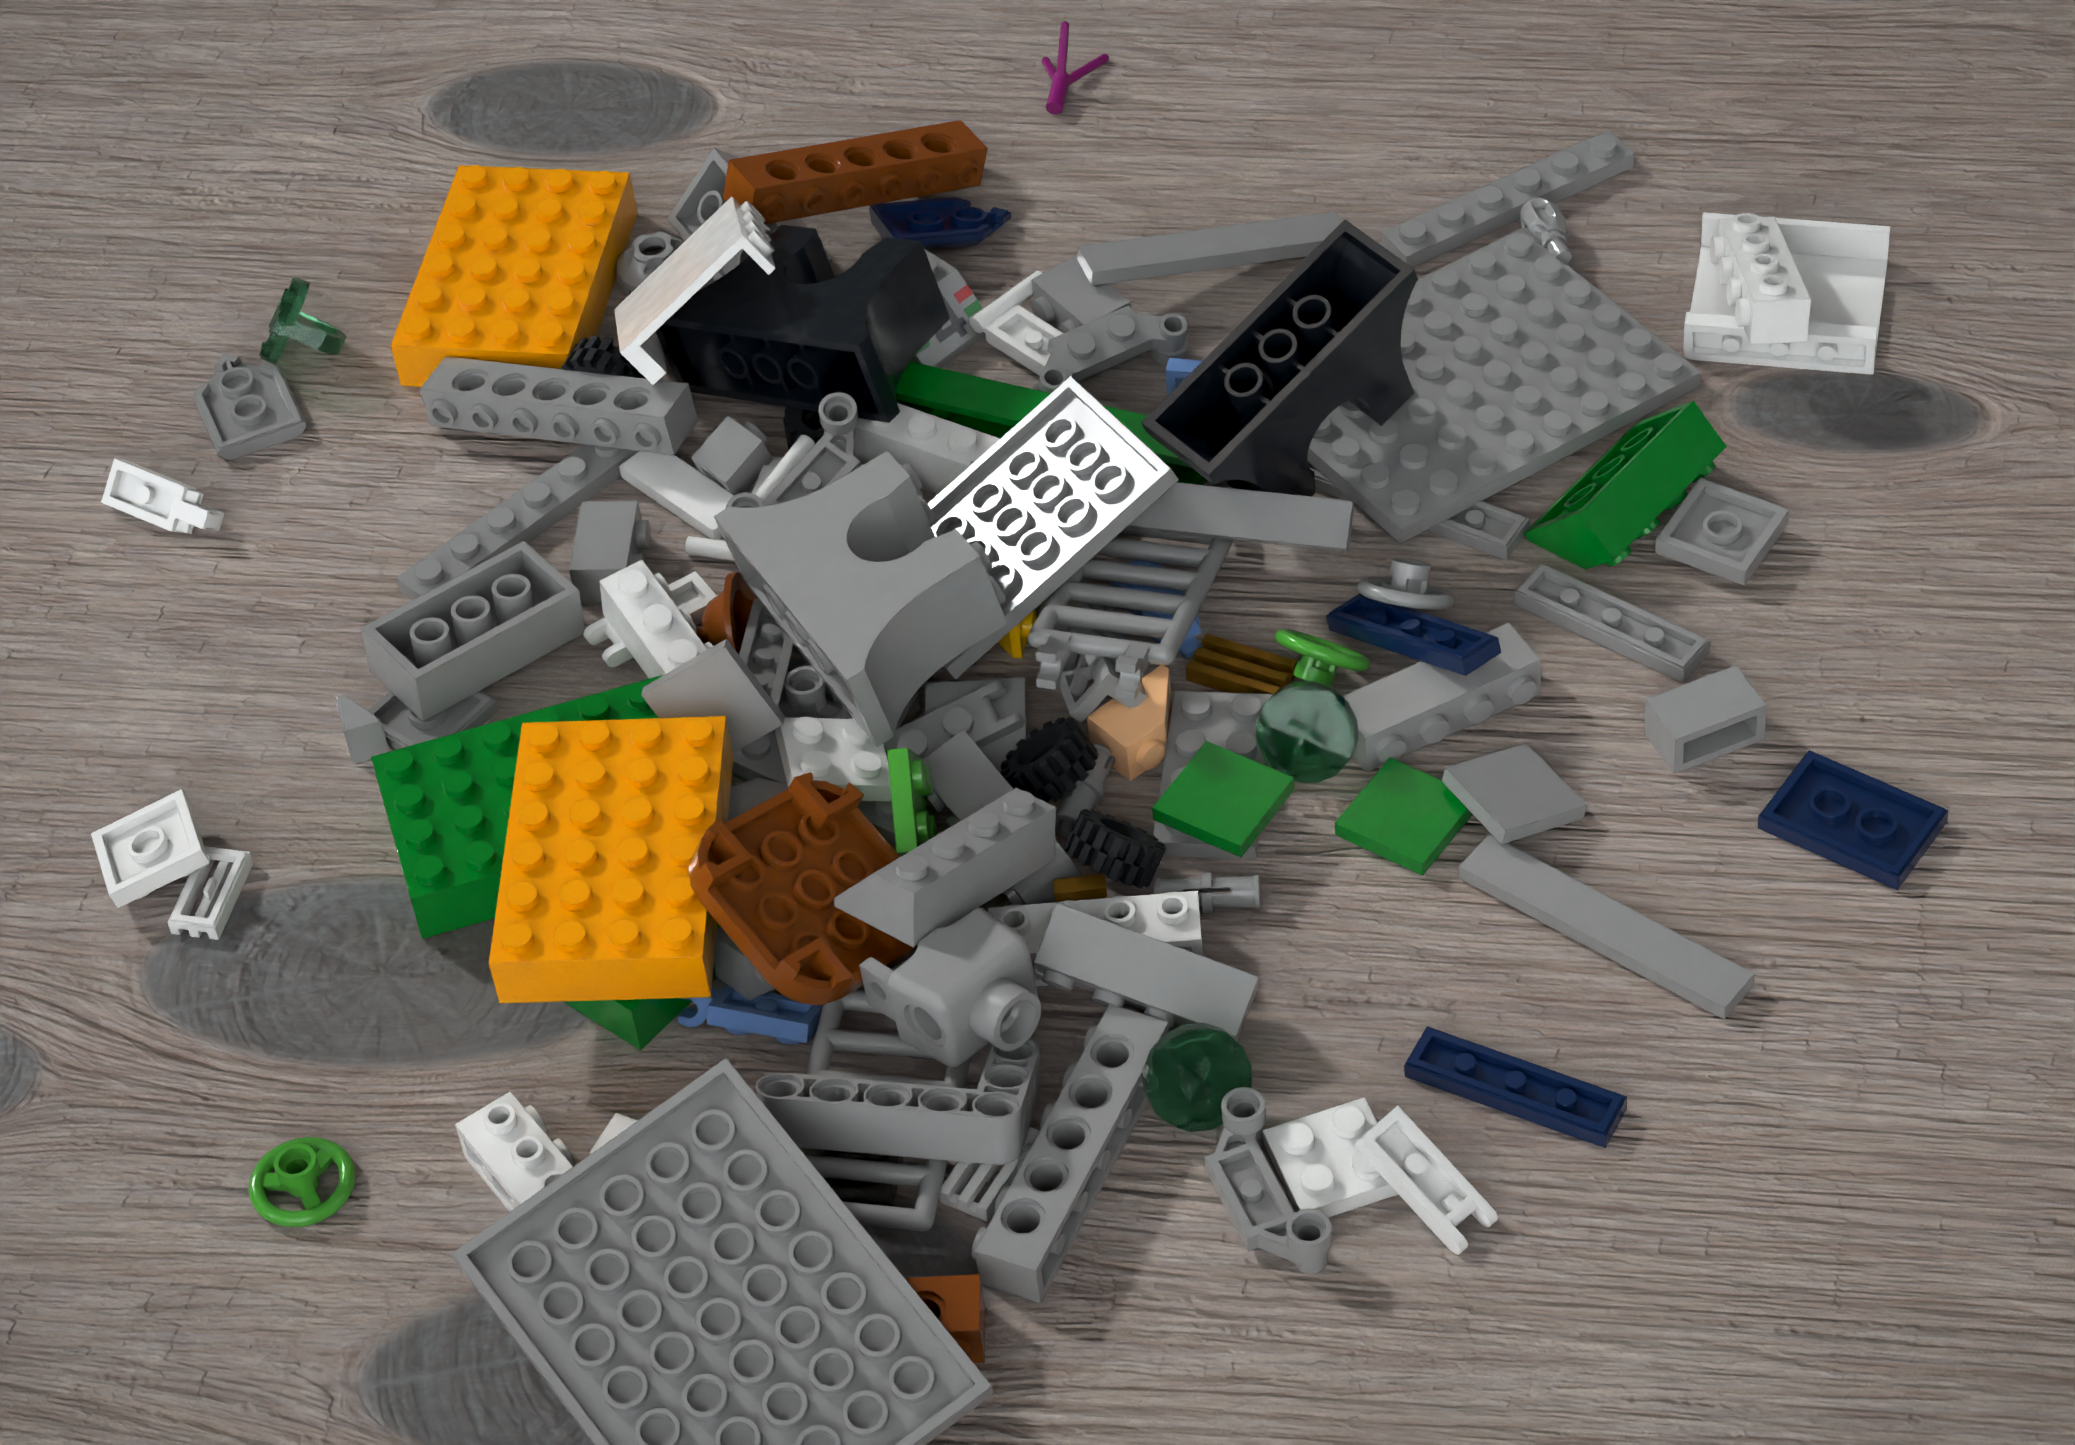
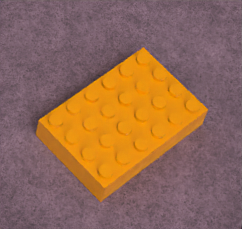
M459 165L390 345L401 386L422 387L445 356L561 369L571 351L581 339L586 337L589 340L591 336H597L617 277V260L627 247L638 214L630 172Z
M726 716L522 723L489 956V967L499 1003L711 997L718 923L701 904L690 885L688 867L692 855L706 830L719 818L723 823L728 822L734 756Z

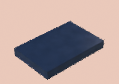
M1809 750L1758 816V829L1898 890L1946 825L1949 810Z

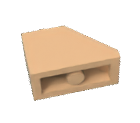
M1160 665L1142 678L1141 683L1147 697L1138 707L1128 708L1113 698L1087 717L1089 740L1092 744L1105 746L1111 751L1110 756L1115 757L1112 767L1129 781H1132L1146 770L1154 769L1165 757L1173 701L1169 669L1164 665Z

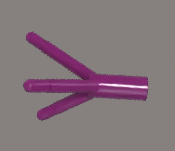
M1063 21L1060 27L1057 70L1048 57H1043L1041 61L1052 80L1046 103V110L1051 114L1062 113L1069 85L1109 60L1107 54H1102L1071 74H1068L1066 72L1069 23L1067 21Z

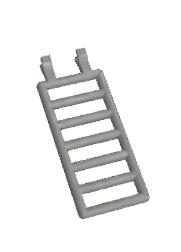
M1125 528L1119 534L1210 546L1208 549L1122 538L1112 539L1096 555L1188 566L1198 569L1196 572L1096 560L1093 559V556L1049 596L1028 634L1029 644L1032 647L1038 648L1036 651V661H1041L1040 672L1036 678V687L1056 690L1061 680L1063 667L1071 653L1117 659L1115 671L1120 672V679L1115 689V698L1135 701L1140 691L1142 677L1149 664L1169 665L1174 661L1234 540ZM1082 578L1183 590L1186 593L1184 596L1081 583L1080 581ZM1069 601L1174 614V616L1170 620L1067 605ZM1056 625L1161 638L1162 640L1160 644L1057 631L1054 629Z
M906 959L905 961H903V962H901L900 964L896 965L895 967L891 968V970L894 971V970L897 969L899 966H901L903 963H905L908 959ZM855 990L837 1001L823 1005L806 1075L954 1088L965 1087L971 1058L961 1066L955 1068L947 1066L944 1081L828 1070L833 1050L924 1059L934 1058L901 1041L899 1035L839 1029L844 1010L881 1013L868 1004L865 990ZM799 1147L823 1178L919 1187L914 1209L843 1202L862 1226L920 1232L931 1229L935 1219L947 1161L926 1159L925 1165L810 1155L807 1154L808 1148Z

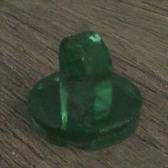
M297 276L291 277L288 289L285 288L269 324L270 334L268 339L260 347L258 354L260 359L275 365L289 338L324 353L338 355L347 338L346 335L336 327L300 312L308 293L310 282Z
M1315 681L1293 682L1278 689L1263 705L1256 723L1257 745L1265 761L1273 769H1279L1282 773L1294 777V781L1299 783H1319L1337 775L1353 757L1359 739L1357 718L1349 702L1333 688Z
M1207 1023L1184 1024L1164 1034L1150 1049L1143 1067V1090L1154 1112L1169 1124L1188 1132L1212 1130L1222 1125L1221 1103L1223 1097L1235 1088H1251L1252 1086L1251 1064L1242 1045L1225 1029Z

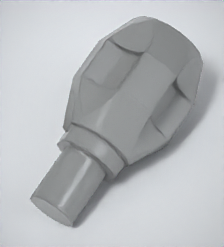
M1542 197L1527 201L1520 211L1522 229L1529 233L1537 244L1547 248L1552 257L1562 260L1566 264L1569 263L1572 259V254L1566 245V221L1559 207Z

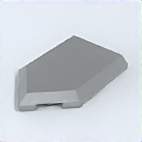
M223 354L215 365L216 372L207 383L203 382L193 394L194 402L218 457L229 461L300 437L307 427L282 370L277 365L262 362L259 366L241 362L240 357Z

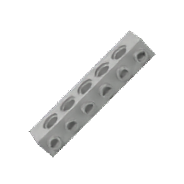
M445 356L420 388L430 424L434 427L675 455L698 423L688 383L658 380L652 385L644 378Z
M1109 1004L1100 1022H1093L1085 1038L1084 1051L1077 1063L1071 1062L1063 1078L1062 1092L1056 1103L1050 1102L1043 1112L1038 1136L1033 1144L1027 1143L1022 1150L1018 1161V1172L1010 1186L1004 1185L996 1200L995 1214L987 1228L981 1227L975 1236L971 1255L976 1260L982 1285L1041 1303L1172 1056L1169 1021Z

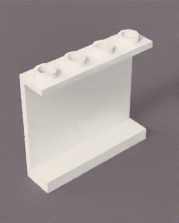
M733 197L727 200L614 309L620 353L652 385L667 373L663 348L656 330L728 261L743 249L768 275L776 269L771 254L774 249L769 244L771 238L767 235L768 228L764 225L766 220L748 201L740 205Z
M1703 212L1701 250L1690 312H1686L1684 322L1683 358L1688 360L1874 374L1888 264L1890 226L1776 218L1811 298L1808 342L1750 344L1744 327L1737 326L1735 305L1729 306L1727 285L1720 284L1718 264H1712L1710 256V241L1712 236H1718L1719 219L1733 218L1735 215Z

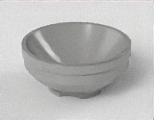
M664 232L650 235L642 234L635 238L623 250L617 260L616 276L620 288L627 295H630L684 241ZM653 249H665L657 255L642 254Z

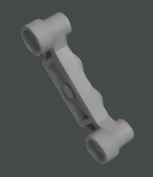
M1127 305L1049 340L1047 351L1050 356L1040 373L1039 382L1033 389L1052 393L1070 376L1076 382H1079L1149 350L1155 362L1167 367L1169 358L1185 359L1187 356L1189 339L1186 334L1187 321L1177 313H1169L1161 317L1133 312L1130 306Z
M841 392L831 393L824 397L819 404L820 423L824 429V435L763 501L753 493L743 492L734 495L728 501L726 509L730 506L740 508L764 507L791 501L824 488L861 467V460L855 457V426L858 422L855 400L850 395Z
M1235 1088L1229 1091L1222 1099L1221 1108L1224 1128L1215 1152L1204 1156L1205 1170L1248 1252L1260 1248L1294 1262L1297 1269L1303 1273H1318L1326 1267L1328 1262L1327 1251L1332 1245L1331 1222L1323 1212L1315 1209H1303L1296 1213L1294 1212L1259 1146L1262 1141V1127L1266 1122L1264 1097L1253 1088Z

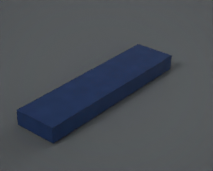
M1360 593L1326 615L1330 631L1464 676L1502 653L1499 639L1494 635L1407 607L1372 600Z
M1428 1026L1404 1065L1405 1077L1603 1148L1607 1147L1627 1109V1096Z

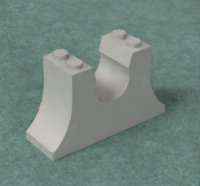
M888 451L834 483L803 497L764 507L740 508L730 506L714 516L745 584L876 747L895 737L896 726L904 708L917 690L934 673L965 650L1008 625L1000 606L1006 602V598L995 579L987 574V570L992 568V564L983 547L977 541L970 545L957 529L935 537L931 525L936 522V518L927 502L922 497H918L916 491L922 488V484L917 474L908 463L901 466Z

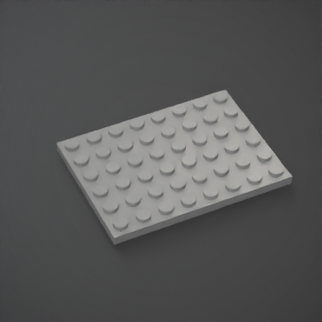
M1520 228L1418 279L1408 300L1401 330L1402 359L1414 394L1382 426L1348 401L1344 402L1334 409L1317 429L1309 446L1307 461L1401 544L1470 508L1475 502L1491 497L1700 387L1701 371L1564 261L1552 257L1547 248L1537 244L1529 233Z
M726 1058L451 1253L457 1265L593 1445H926L994 1394L992 1385Z

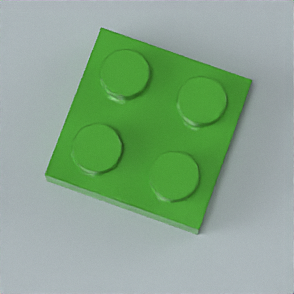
M908 747L887 750L896 853L900 856L905 855L937 835L934 815L929 816L925 804V796L933 794L930 765H924L921 757Z

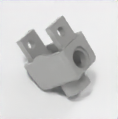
M976 908L947 927L933 930L918 942V948L914 955L894 971L872 957H869L859 965L868 1004L896 1022L901 1041L949 1067L961 1066L989 1043L1003 1051H1013L1022 1046L1032 1036L1038 1026L1041 1016V1003L1038 999L1028 944L1022 936L982 908Z

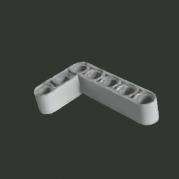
M1030 1038L1013 1051H1003L992 1044L977 1089L794 1073H773L765 1075L756 1082V1096L795 1144L801 1148L1003 1165L1017 1160L1022 1154L1039 1099V1045Z

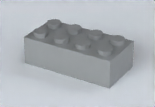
M525 541L361 628L369 671L423 722L581 636L585 630L579 589Z

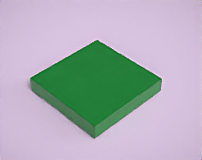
M1206 741L1152 807L1153 820L1242 858L1295 790L1294 777Z
M1390 757L1335 822V835L1423 876L1473 814L1441 780Z

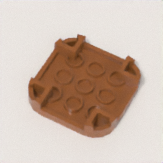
M812 772L794 777L788 789L730 821L723 823L720 818L706 830L696 847L688 871L690 885L701 904L770 985L783 996L799 1003L824 1005L837 1001L863 986L859 965L869 957L876 959L891 969L914 955L918 945L912 947L834 907V898L895 861L900 856L857 807L864 797L863 793L850 782L843 789L827 781L813 780Z

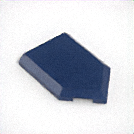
M956 197L870 205L869 208L871 223L883 239L889 237L921 241L924 249L977 245L1011 219V212H1008V210L993 207L991 212H985L982 209L971 207L970 201Z

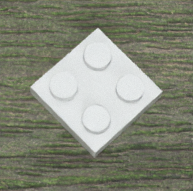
M785 717L783 725L776 729L775 734L788 787L794 777L812 772L813 780L827 781L843 789L850 782L864 794L861 801H891L889 767L884 744L876 747L854 718Z
M182 789L91 833L108 894L117 908L134 900L141 899L150 892L181 877L188 876L210 863L191 803Z
M1365 1097L1262 1130L1263 1144L1295 1212L1303 1209H1315L1323 1212L1329 1218L1399 1195L1354 1147L1355 1143L1377 1124Z

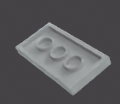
M1174 691L1158 800L1206 741L1268 766L1275 712L1274 694ZM1155 821L1153 836L1165 845L1166 850L1163 856L1256 860L1259 836L1242 858L1157 821Z

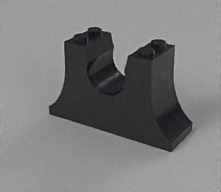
M1344 220L1141 422L1146 433L1213 485L1224 481L1234 489L1312 497L1315 494V473L1308 466L1307 455L1312 438L1325 418L1338 406L1348 401L1382 426L1414 394L1402 359L1401 330L1408 300L1418 281L1415 269L1350 222Z
M781 225L769 236L771 238L769 244L774 249L771 254L776 268L769 275L748 256L727 274L698 290L656 330L677 382L688 383L690 391L693 393L819 412V404L824 397L831 393L841 392L850 395L855 400L858 418L890 423L900 413L896 402V389L904 370L916 353L950 319V315L921 241L885 237L865 251L851 268L835 276L823 248V243L815 228Z

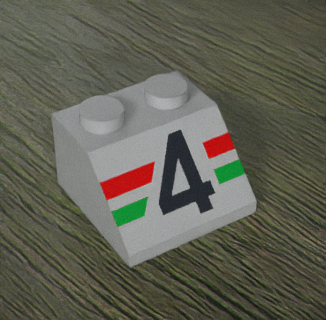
M924 249L942 293L950 319L916 353L911 362L942 368L986 335L984 332H975L969 322V319L981 311L983 307L955 267Z

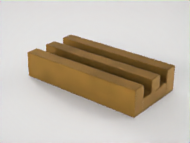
M1206 634L1202 640L1203 647H1198L1194 652V662L1189 660L1185 667L1186 681L1227 693L1274 694L1275 708H1278L1296 678L1293 672L1297 660ZM1207 664H1208V665H1211V666H1214V667H1218V668L1224 669V670L1231 671V672H1233V673H1230V672H1227V671H1223V670H1220V669H1217V668H1213V667L1207 666ZM1251 678L1258 679V680H1261V681H1264V682H1268V683L1274 684L1275 686L1270 685V684H1267V683H1263V682H1260V681H1257V680H1253V679H1251Z

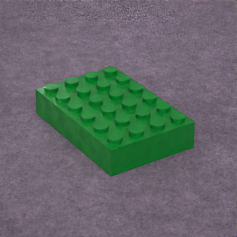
M662 675L371 757L422 939L495 918L522 723L658 718L641 694L643 687L662 677Z

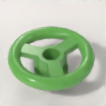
M1279 629L1275 633V640L1278 644L1302 654L1301 660L1297 661L1293 675L1311 683L1331 687L1338 667L1364 672L1370 667V660L1366 656L1328 640L1290 629Z
M317 1137L289 1140L270 1150L257 1163L249 1180V1197L259 1215L273 1224L285 1227L313 1225L335 1214L347 1202L355 1185V1166L346 1150L330 1140ZM335 1162L340 1174L338 1185L332 1195L324 1202H321L316 1192L319 1185L318 1178ZM265 1190L288 1191L292 1196L301 1198L305 1210L287 1211L280 1209L268 1200Z

